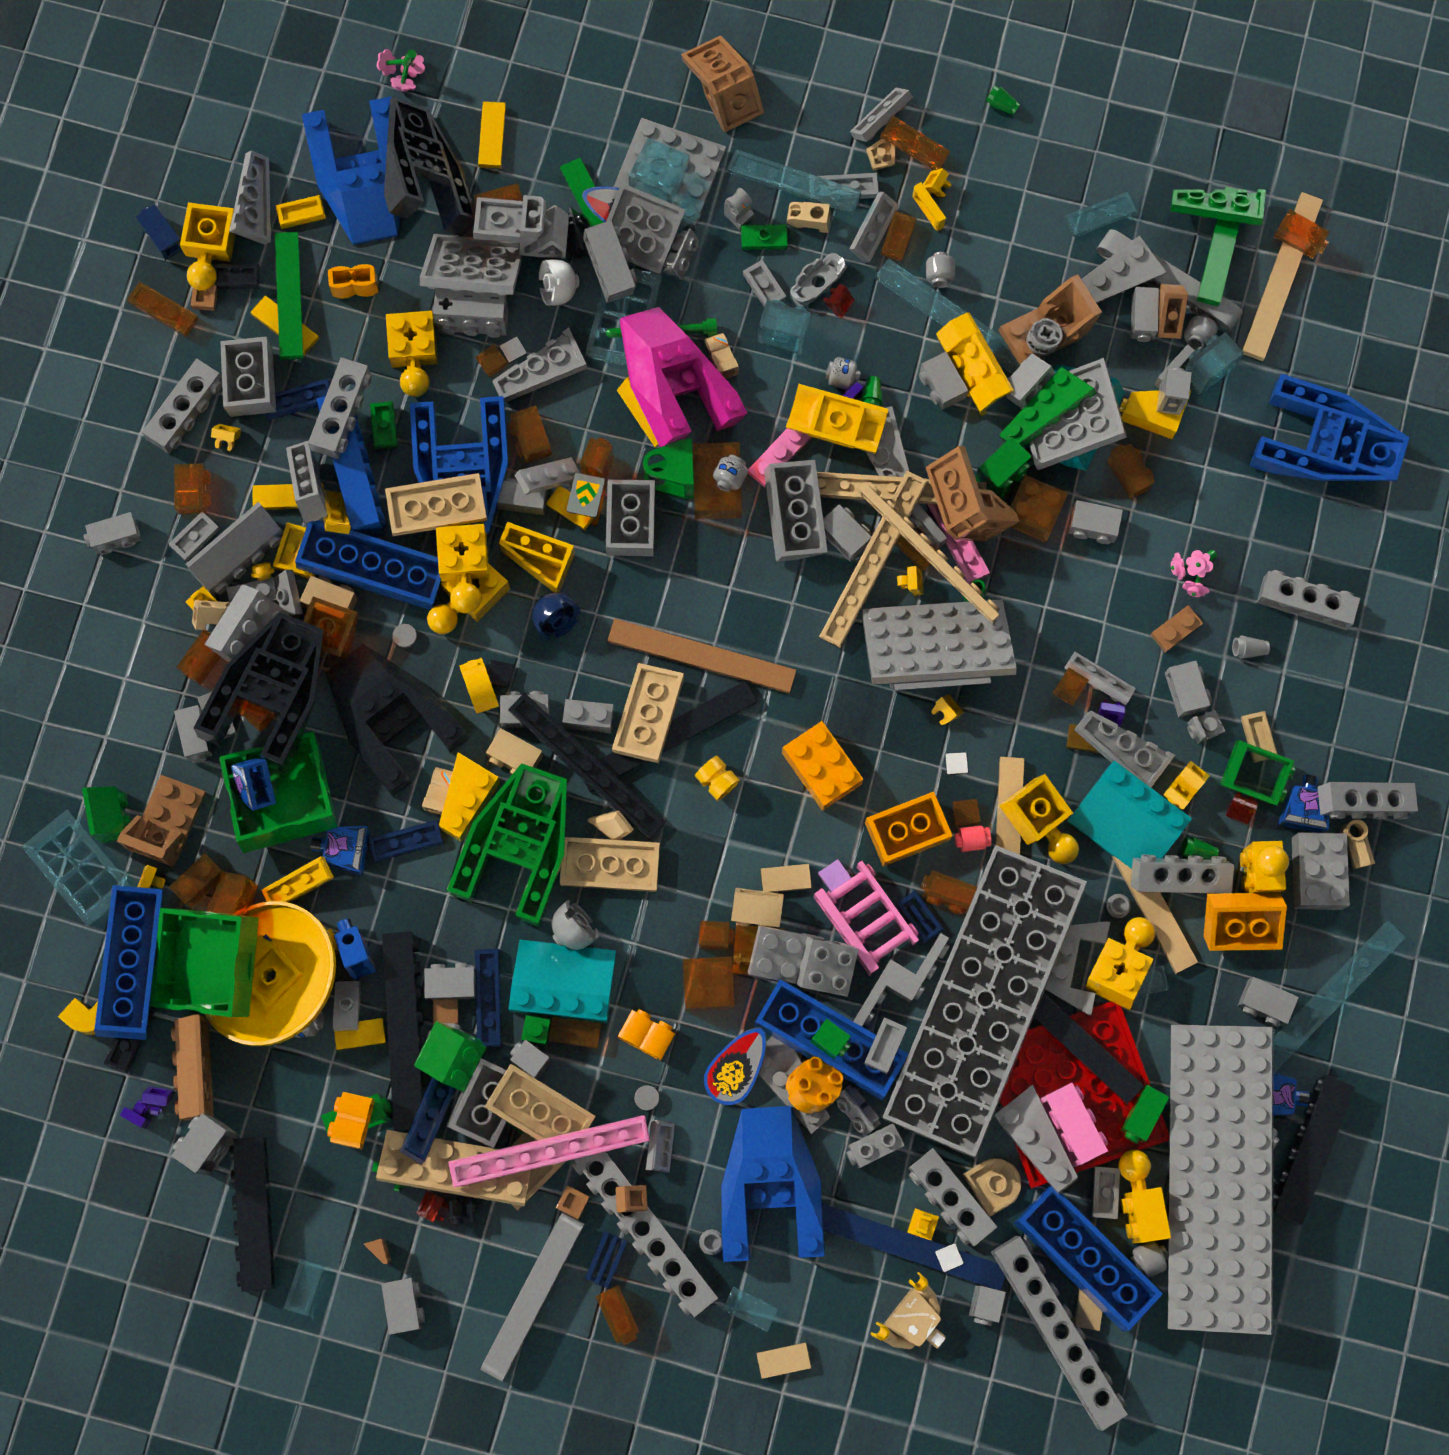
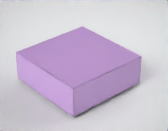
M838 859L818 872V875L830 892L851 879Z

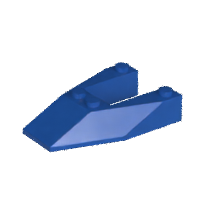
M391 96L369 101L379 147L377 151L335 159L325 111L320 110L302 114L317 186L353 245L397 237L399 233L401 217L389 213L384 197Z
M1281 373L1274 384L1269 404L1314 418L1315 421L1306 450L1262 436L1255 446L1250 467L1272 474L1321 481H1397L1409 441L1408 436L1347 394Z
M504 397L480 398L483 442L438 446L436 409L433 401L410 403L413 468L418 482L422 483L479 473L487 521L465 525L484 524L486 534H489L508 467L507 421Z
M792 1106L742 1109L721 1185L723 1262L751 1260L748 1209L796 1207L799 1258L826 1256L821 1179Z

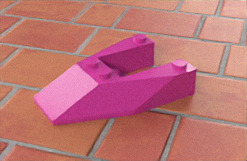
M660 307L620 319L630 386L660 447L685 439L692 432L675 398L677 396L697 390L717 431L736 425L748 414L736 390Z

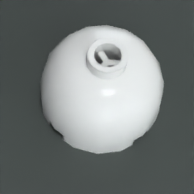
M558 259L542 261L539 270V280H543L544 288H540L543 302L547 306L565 304L572 299L576 288L579 287L578 275L575 274L570 264Z

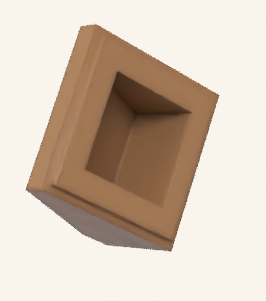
M646 1185L616 1187L617 1212L648 1211Z
M385 1239L364 1243L383 1264H390L391 1258Z

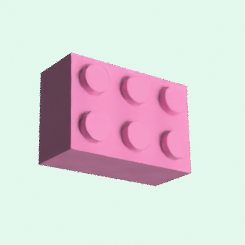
M1070 1083L1046 1095L1040 1101L1073 1167L1107 1152L1106 1146L1108 1142L1101 1131H1097L1094 1125L1096 1119L1090 1109L1086 1110L1082 1102L1084 1100L1082 1091L1078 1086L1074 1087L1073 1083Z

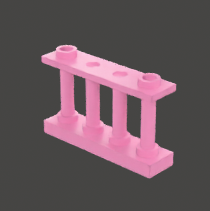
M861 861L857 865V869L860 871L857 875L831 893L830 891L825 892L822 888L814 893L813 897L845 943L859 949L857 959L867 974L871 976L879 969L877 966L879 959L906 940H909L912 946L915 945L919 940L916 937L919 933L912 923H906L874 878L876 873L873 868ZM866 880L874 892L846 912H839L835 906L836 900ZM880 900L888 912L860 932H853L848 925L851 923L850 920ZM892 920H895L902 932L874 952H868L863 946L864 940Z

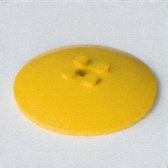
M269 901L251 905L234 914L259 917L249 1017H225L205 1014L211 1025L223 1036L248 1046L278 1044L306 1029L324 1008L335 980V950L324 925L313 914L302 907L288 902ZM266 934L272 941L263 938ZM275 970L276 976L274 980L267 982L268 973Z

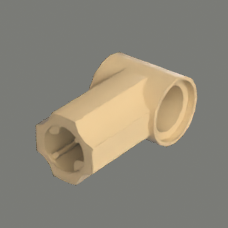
M1353 820L1344 824L1341 827L1340 833L1347 834V850L1353 869L1375 864L1367 837L1368 827L1366 823L1361 820ZM1351 826H1354V827L1357 828V830H1358V837H1357V838H1356V837H1353V836L1351 835V833H1350V827H1351Z

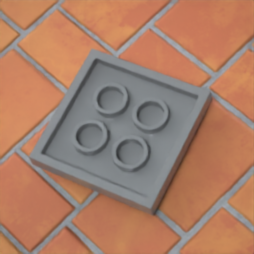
M621 183L607 221L611 220L613 226H618L621 234L620 245L621 248L625 247L630 260L628 262L660 274L686 209Z

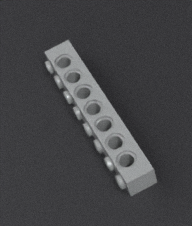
M606 1152L573 1159L574 1162L571 1165L579 1175L584 1173L590 1180L586 1185L594 1195L599 1193L605 1200L601 1204L608 1214L612 1215L615 1213L620 1221L617 1225L625 1236L630 1233L635 1239L632 1243L634 1248L640 1255L645 1253L651 1260L647 1264L657 1276L661 1273L666 1282L663 1285L670 1295L673 1296L676 1293L681 1299L678 1305L686 1316L692 1314L696 1317L718 1299L648 1206V1211H636L630 1216H624L621 1212H617L616 1195L609 1196L606 1194V1184L616 1182L619 1187L632 1185ZM594 1162H600L604 1166L603 1173L599 1176H593L590 1173V1166ZM641 1221L647 1222L650 1226L649 1233L645 1236H639L635 1231L637 1223ZM656 1241H660L665 1245V1252L661 1256H654L651 1253V1245ZM671 1261L679 1263L681 1267L680 1273L674 1277L666 1272V1266ZM687 1281L693 1282L696 1286L695 1294L690 1297L683 1295L681 1291L683 1283Z
M1015 1236L992 1250L991 1253L1097 1429L1103 1431L1128 1415L1124 1409L1127 1405L1119 1393L1115 1394L1111 1388L1113 1382L1108 1373L1100 1370L1097 1365L1100 1360L1092 1348L1088 1350L1085 1345L1086 1337L1079 1326L1075 1328L1070 1320L1073 1318V1315L1065 1304L1061 1305L1057 1296L1060 1294L1052 1282L1048 1283L1044 1277L1046 1270L1039 1260L1035 1261L1032 1257L1031 1252L1033 1249L1026 1238L1022 1239L1020 1236ZM1022 1257L1026 1261V1268L1024 1271L1019 1272L1015 1268V1262L1018 1258ZM1032 1280H1037L1039 1283V1290L1035 1294H1032L1028 1289L1029 1283ZM1046 1302H1050L1053 1307V1311L1049 1316H1045L1042 1313V1306ZM1059 1324H1063L1066 1328V1334L1062 1338H1058L1055 1334V1329ZM1076 1346L1079 1349V1357L1076 1360H1071L1069 1358V1350ZM1086 1369H1091L1093 1377L1091 1381L1085 1383L1082 1379V1373ZM1104 1391L1106 1400L1103 1404L1098 1405L1096 1403V1395L1098 1392Z

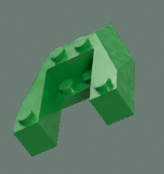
M521 763L473 821L449 882L448 894L472 903L490 856L532 870L515 916L518 920L540 927L564 858L567 779Z

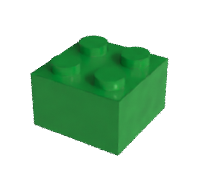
M1011 437L978 468L975 476L976 481L987 482L986 490H992L1002 499L1011 490L1010 486L1014 482L1019 483L1027 475L1026 471L1030 467L1029 462L1032 456Z

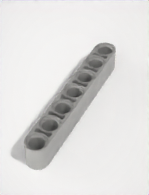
M1111 229L1107 232L1096 250L1100 256L1107 260L1133 240ZM1154 254L1167 274L1151 279L1145 284L1151 288H1159V291L1161 284L1184 285L1188 293L1186 310L1196 316H1209L1216 323L1220 331L1225 333L1231 332L1243 314L1242 309L1223 296L1219 307L1196 301L1201 282Z
M562 1212L480 1368L481 1371L503 1382L585 1225L584 1223Z

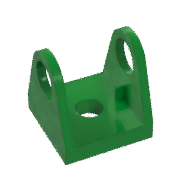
M682 439L654 449L645 455L643 459L644 480H649V476L665 480V483L662 485H655V491L683 499H694L692 439ZM659 455L665 459L648 466V461L653 456ZM655 469H661L662 471H660V472H655V471H653V470H655Z

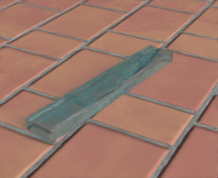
M737 149L727 168L729 173L817 203L830 204V207L850 214L854 213L862 195L859 190Z

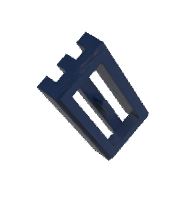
M916 890L896 903V907L907 922L912 923L919 933L918 937L924 944L944 930ZM912 898L916 900L936 928L934 931L911 902ZM905 903L916 916V918L919 920L924 929L927 931V936H925L920 927L917 925V923L911 917L909 912L903 906Z
M604 1232L585 1279L609 1288L628 1241ZM607 1238L611 1239L612 1241L607 1250V1253L602 1262L597 1277L592 1276V1274L595 1270V1267L605 1246ZM616 1242L621 1244L606 1281H603L601 1278Z

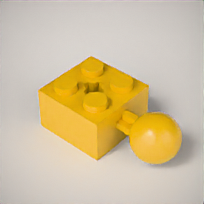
M188 202L180 246L185 256L198 258L197 262L191 264L187 270L188 283L196 290L205 291L215 284L217 274L211 265L212 260L231 262L236 234L229 231L234 208Z
M420 311L386 314L388 356L391 367H407L400 377V387L408 396L419 397L426 393L430 384L429 377L421 369V366L438 364L433 312Z
M484 524L437 527L438 567L441 581L457 580L458 585L454 587L450 595L451 604L458 612L471 613L481 603L480 591L472 584V579L489 578ZM461 550H466L464 552V555H460L459 552Z
M489 563V578L472 579V584L479 583L480 585L478 590L481 594V603L475 611L468 614L477 622L510 590L508 581ZM457 580L443 581L441 583L443 591L449 597L454 587L458 585ZM451 601L447 605H436L428 613V625L437 634H448L455 629L459 612L454 609Z
M1046 774L1034 778L999 805L1027 845L1046 836L1049 841L1048 853L1054 862L1069 864L1076 859L1079 853L1078 842L1069 834H1061L1056 827L1072 815L1073 812Z
M1283 841L1252 842L1243 849V853H1240V865L1244 867L1245 875L1241 880L1243 891H1246V893H1281L1286 890L1285 871L1289 866V857L1283 850Z
M1136 917L1127 922L1124 927L1125 945L1108 938L1088 978L1086 990L1096 993L1128 1010L1131 1009L1153 962V958L1138 952L1140 948L1149 946L1154 940L1155 929L1149 920Z
M1129 1150L1119 1160V1171L1126 1180L1130 1181L1132 1192L1124 1193V1199H1121L1122 1211L1124 1214H1127L1129 1224H1126L1127 1237L1132 1239V1243H1144L1171 1238L1162 1188H1146L1145 1178L1150 1173L1151 1163L1148 1156L1139 1150Z

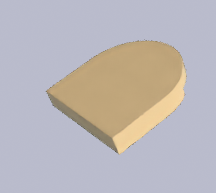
M993 1158L986 1160L962 1174L978 1203L989 1217L1015 1202L1021 1190V1176L1012 1163L1003 1159Z

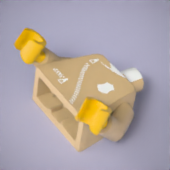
M920 1272L917 1273L920 1276L917 1283H914L911 1279L909 1280V1283L914 1288L910 1289L885 1323L876 1322L880 1326V1331L877 1334L871 1332L873 1337L886 1342L892 1347L912 1349L915 1346L920 1347L925 1340L935 1348H938L943 1343L946 1336L935 1328L941 1321L939 1316L941 1309L935 1292L928 1285V1280Z

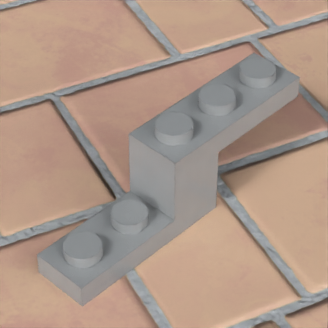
M940 933L916 974L890 959L853 1022L860 1026L863 1024L865 1026L869 1025L875 1015L871 1010L875 1004L880 1006L887 995L883 991L885 988L909 1003L913 998L918 1000L925 987L921 986L924 979H931L937 969V966L933 965L938 957L943 958L950 946L946 944L949 938Z

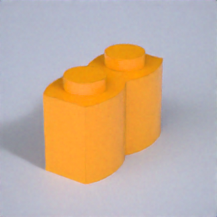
M361 264L352 268L337 266L328 270L329 288L333 297L341 299L354 295L368 297L379 293L378 277L372 265Z
M638 1009L637 1012L632 1010L618 1038L661 1061L675 1036V1033L672 1032L673 1027L663 1021H660L659 1024L651 1021V1015L643 1010Z
M343 1092L341 1097H337L334 1105V1111L337 1112L335 1122L331 1121L327 1136L331 1137L330 1142L362 1150L375 1100Z

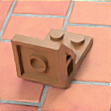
M721 35L681 54L683 62L700 79L705 96L724 132L764 114L752 70L748 63Z
M1077 274L1048 295L1042 301L1039 308L1000 326L998 331L1021 365L1032 353L1040 359L1046 357L1035 354L1027 345V334L1036 321L1048 318L1054 320L1061 327L1063 336L1054 351L1056 352L1087 335L1102 311Z
M965 446L956 447L926 466L946 531L955 540L986 542L1019 522L1017 513L992 490L979 489Z
M160 775L143 816L137 815L120 833L117 842L127 850L173 867L180 857L207 793L196 787Z

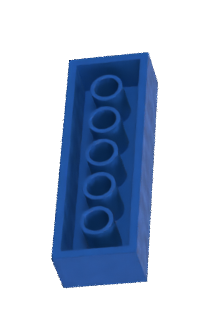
M326 396L316 398L319 410H321ZM340 406L336 411L344 412L347 406ZM356 413L354 417L356 418L355 427L352 432L349 431L346 438L348 439L347 448L344 453L341 452L339 459L333 458L352 531L377 538L385 536L383 528L387 527L380 506V498L375 487L374 476L369 465L370 461L363 443L364 439ZM332 427L329 429L328 433L335 434L338 432L339 428Z
M320 520L308 522L295 560L296 569L428 610L435 606L442 583L439 575L438 557L350 530L349 534L325 531L324 522Z
M112 885L94 1029L95 1036L146 1040L163 889Z
M781 979L778 981L754 1024L755 1027L763 1028L765 1033L809 1059L819 1057L823 1062L840 1071L845 1080L881 1101L886 1096L909 1055L898 1048L887 1074L865 1065L864 1062L876 1035ZM826 1018L851 1036L847 1041L851 1046L843 1057L838 1054L835 1060L810 1042Z
M1052 1186L1047 1187L1014 1222L1122 1332L1129 1331L1163 1294L1062 1193L1057 1194Z

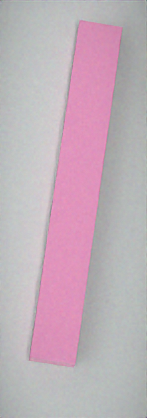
M643 1115L449 1161L448 1164L453 1187L456 1188L648 1142L650 1138L646 1119Z

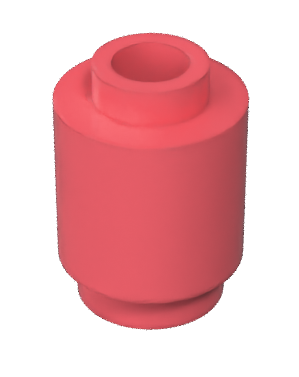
M981 825L959 828L958 833H955L956 847L960 848L962 852L984 850L986 847L991 846L989 827L983 828Z

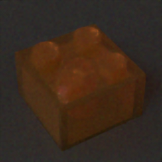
M1025 475L1010 507L1017 513L1019 522L1011 527L1047 542L1068 493Z
M732 957L683 959L685 1011L734 1009Z

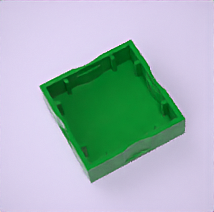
M314 732L303 734L298 750L286 774L268 767L276 804L254 811L239 798L231 767L234 764L250 759H261L260 754L264 747L251 748L219 757L225 787L230 796V812L236 842L243 853L338 828L320 745Z
M160 908L156 942L157 960L153 971L150 1007L172 1010H196L203 1014L225 1017H249L259 917L179 908Z

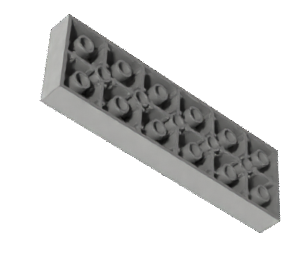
M995 845L882 1117L885 1121L894 1123L899 1127L972 1158H977L1087 887V881Z
M1171 1025L1169 1229L1171 1238H1169L1168 1329L1273 1334L1274 1030L1272 1027Z

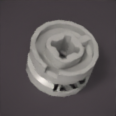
M1048 318L1036 321L1026 337L1029 349L1040 356L1052 354L1062 340V329L1058 323Z

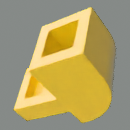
M482 658L470 660L465 664L459 665L476 714L498 707L499 705Z
M1190 761L1163 795L1173 805L1184 809L1210 775Z
M74 998L58 1017L79 1033L94 1035L98 1001L89 1009L80 1000Z

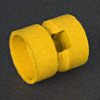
M718 755L710 759L695 774L696 779L703 786H709L708 792L716 801L724 798L740 782V779L731 770H725L726 764Z

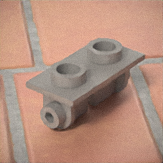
M691 228L688 231L681 230L680 233H677L672 250L678 252H669L664 263V272L667 274L675 272L681 280L689 268L693 253L698 248L699 239Z
M849 1085L840 1092L839 1097L835 1100L838 1108L846 1113L852 1121L854 1128L864 1137L881 1124L878 1120L880 1117L870 1105L864 1109L860 1107L866 1100L856 1087L853 1088Z

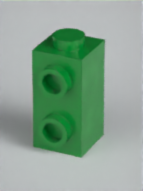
M1149 1085L1144 1086L1120 1129L1126 1133L1124 1137L1136 1144L1139 1141H1147L1169 1097Z

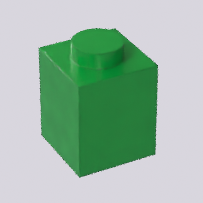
M526 1015L521 1038L522 1042L527 1040L531 1044L547 1047L552 1024L551 1020Z
M826 1018L810 1042L835 1060L838 1054L843 1057L851 1044L847 1041L851 1036Z

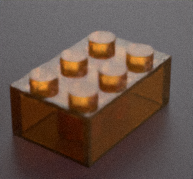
M740 442L693 444L695 519L742 517L741 487L740 489H730L729 492H726L717 487L718 482L713 477V473L721 458L729 457V455H735L740 458Z

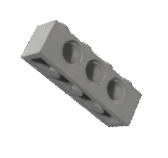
M340 358L308 441L311 451L339 459L341 452H345L348 444L347 435L355 427V414L363 406L365 388L368 389L371 385L372 375L367 365ZM347 385H355V388L351 391L344 390ZM340 406H347L344 412L336 411ZM332 427L339 428L338 432L335 434L328 433L329 429Z
M196 358L143 429L142 434L146 440L168 454L172 450L177 449L182 441V436L186 431H190L193 428L195 419L200 412L203 413L207 409L211 397L221 390L222 377L220 373ZM203 386L202 391L193 392L196 387ZM185 404H189V405H190L187 410H185V411H180V408H181L183 405H185ZM176 423L173 429H166L168 424Z
M308 441L287 447L286 451L295 502L304 522L317 521L328 516L318 462L313 451L310 449Z
M1277 570L1268 571L1263 577L1257 599L1258 604L1344 630H1348L1354 624L1360 598L1355 597L1353 593L1331 590V587L1325 584L1308 583L1307 579L1301 577L1291 578L1285 576L1284 572ZM1281 588H1287L1291 596L1284 595ZM1304 594L1310 595L1313 598V603L1307 602ZM1327 601L1333 602L1336 605V610L1330 609L1327 606Z
M1329 782L1318 786L1320 815H1330V819L1345 818V815H1351L1352 819H1364L1367 816H1373V819H1386L1388 816H1394L1395 820L1409 818V814L1418 812L1415 783Z
M1143 854L1141 858H1133L1131 887L1138 892L1232 893L1234 865L1228 862L1226 857L1212 856L1211 860H1203V857L1194 855L1188 856V859H1179V856L1165 855V859L1156 858L1155 855ZM1159 868H1163L1162 875L1155 878L1156 871ZM1186 868L1185 876L1179 878V872ZM1206 869H1209L1210 873L1208 877L1202 879L1203 872Z
M933 1148L908 1168L911 1171L909 1174L911 1180L917 1186L921 1184L927 1191L924 1194L933 1206L938 1204L943 1211L940 1215L949 1226L955 1225L959 1230L957 1236L965 1245L970 1244L972 1247L977 1245L997 1228L995 1223ZM931 1172H936L940 1175L941 1182L938 1186H932L928 1182V1176ZM947 1192H953L956 1195L957 1202L954 1206H948L945 1203L944 1196ZM964 1211L971 1213L973 1221L969 1226L963 1225L960 1221V1216Z

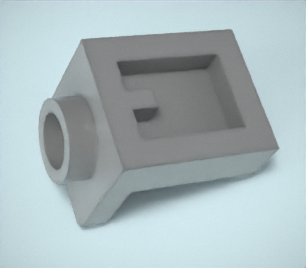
M1215 710L1199 717L1195 716L1188 722L1189 726L1187 729L1192 739H1196L1197 744L1225 732Z

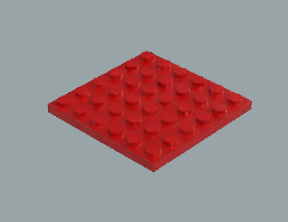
M1108 1002L1094 1007L1091 1016L1083 1012L1069 1016L1144 1086H1151L1120 1005ZM1043 1026L1028 1030L999 1101L1001 1108L1003 1109L1032 1085L1039 1099L1070 1083H1073L1074 1087L1078 1086L1083 1093L1084 1100L1082 1102L1086 1110L1090 1109L1095 1116L1096 1122L1094 1125L1097 1131H1101L1107 1139L1108 1145L1106 1148L1108 1151L1081 1165L1073 1167L1076 1173L1120 1158L1129 1150L1140 1151L1170 1140L1162 1114H1160L1147 1141H1139L1136 1144L1125 1138L1126 1133L1120 1129L1139 1093L1126 1105ZM1014 1142L1030 1188L1048 1183Z

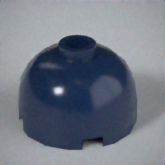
M560 592L550 593L538 599L532 612V621L543 638L548 640L550 639L549 636L553 635L558 638L569 632L578 622L576 619L577 613L580 615L581 611L575 601L569 596Z

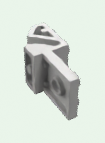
M524 195L523 201L477 197L473 239L520 243L519 255L566 259L569 214L557 205L546 210V201L540 196Z
M759 925L748 974L774 980L781 979L784 982L797 984L801 988L848 997L859 949L838 941H825L823 937L800 934Z

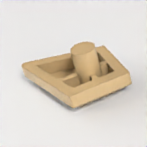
M894 131L866 149L873 171L895 165Z
M620 811L593 816L588 819L590 824L611 840H620L634 830Z

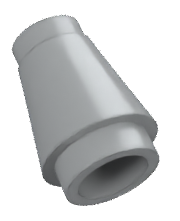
M1242 635L1239 638H1235L1232 644L1233 655L1240 659L1268 655L1270 651L1268 641Z

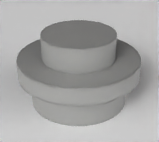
M1114 894L1106 902L1107 912L1114 918L1125 917L1131 908L1129 899L1122 894Z
M714 1229L703 1232L699 1239L701 1250L709 1255L719 1253L723 1248L722 1234Z

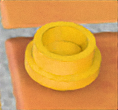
M270 562L260 563L252 566L253 572L251 576L252 578H257L258 581L271 578V574L275 570L274 567H271Z

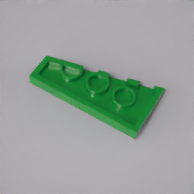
M1202 189L1173 190L1170 211L1262 226L1266 189H1258L1257 193H1247V189H1237L1236 193H1225L1224 189H1215L1212 193H1205Z
M1061 367L999 436L1004 442L1013 437L1024 447L1042 434V429L1049 424L1054 425L1061 420V415L1070 409L1073 411L1080 406L1079 402L1087 396L1091 398L1097 392L1092 386Z

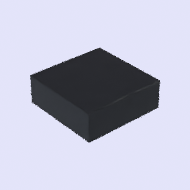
M490 660L488 676L491 685L510 689L514 664Z

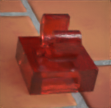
M839 284L837 288L830 289L832 293L830 298H824L823 300L827 307L831 308L835 316L842 318L855 300L848 288Z
M1238 792L1230 802L1225 816L1248 824L1257 809L1258 802H1255L1251 796L1249 799L1244 798Z
M426 1191L416 1214L432 1222L435 1219L443 1221L444 1218L438 1215V1211L441 1207L449 1209V1205L443 1202V1198Z

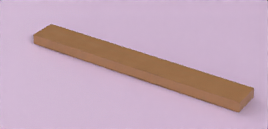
M615 618L608 637V643L790 694L796 670Z

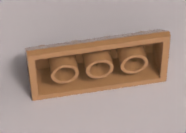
M200 1014L174 1020L175 1026L171 1027L172 1041H176V1051L172 1053L173 1065L177 1066V1076H174L173 1079L175 1091L178 1090V1100L175 1101L176 1116L179 1115V1119L183 1121L193 1120L195 1116L198 1115L200 1117L202 1113L214 1117L209 1021Z

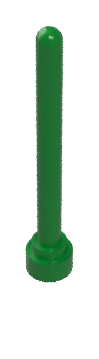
M708 318L706 321H702V324L677 325L685 334L702 333L707 335V337L717 335L716 318ZM621 328L608 329L606 331L607 337H622Z

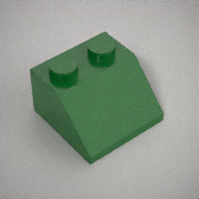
M116 786L82 788L90 835L100 843L118 840L120 833L131 822L130 816H126L125 807L128 806V800L125 792L122 793Z
M436 1021L414 1066L441 1083L464 1092L486 1046L480 1039Z

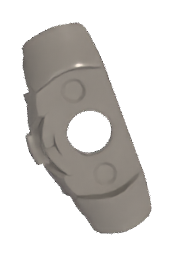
M831 253L823 260L817 258L814 262L807 264L797 276L796 284L790 290L792 302L802 308L815 301L847 269L845 260L838 254ZM817 277H822L825 280V284L822 287H815L812 285V281Z

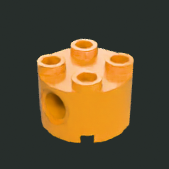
M812 1057L804 1061L788 1076L786 1082V1091L788 1090L789 1094L788 1099L797 1110L806 1114L823 1111L839 1097L842 1089L843 1075L840 1071L823 1062L819 1057Z

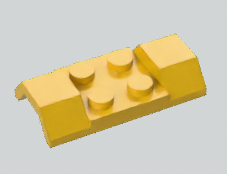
M970 312L950 320L936 333L942 348L947 352L968 389L967 397H971L981 416L987 414L986 409L995 401L1014 391Z
M798 384L786 428L808 434L810 437L876 454L889 409Z

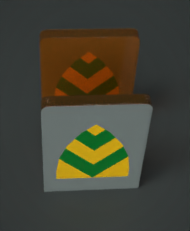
M575 473L567 512L592 517L593 520L589 525L597 526L606 492L605 479Z

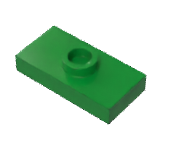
M787 224L741 225L742 250L787 249Z
M393 401L371 403L370 411L374 449L398 448Z

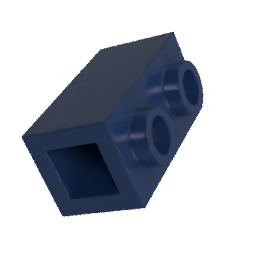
M155 204L144 208L139 215L135 216L165 261L182 251L180 246L181 240Z

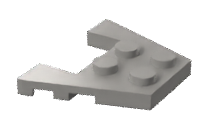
M1107 921L1070 926L1045 988V991L1057 996L1089 1016L1092 1015L1096 993L1071 988L1080 941L1084 940L1105 945L1110 928V922Z

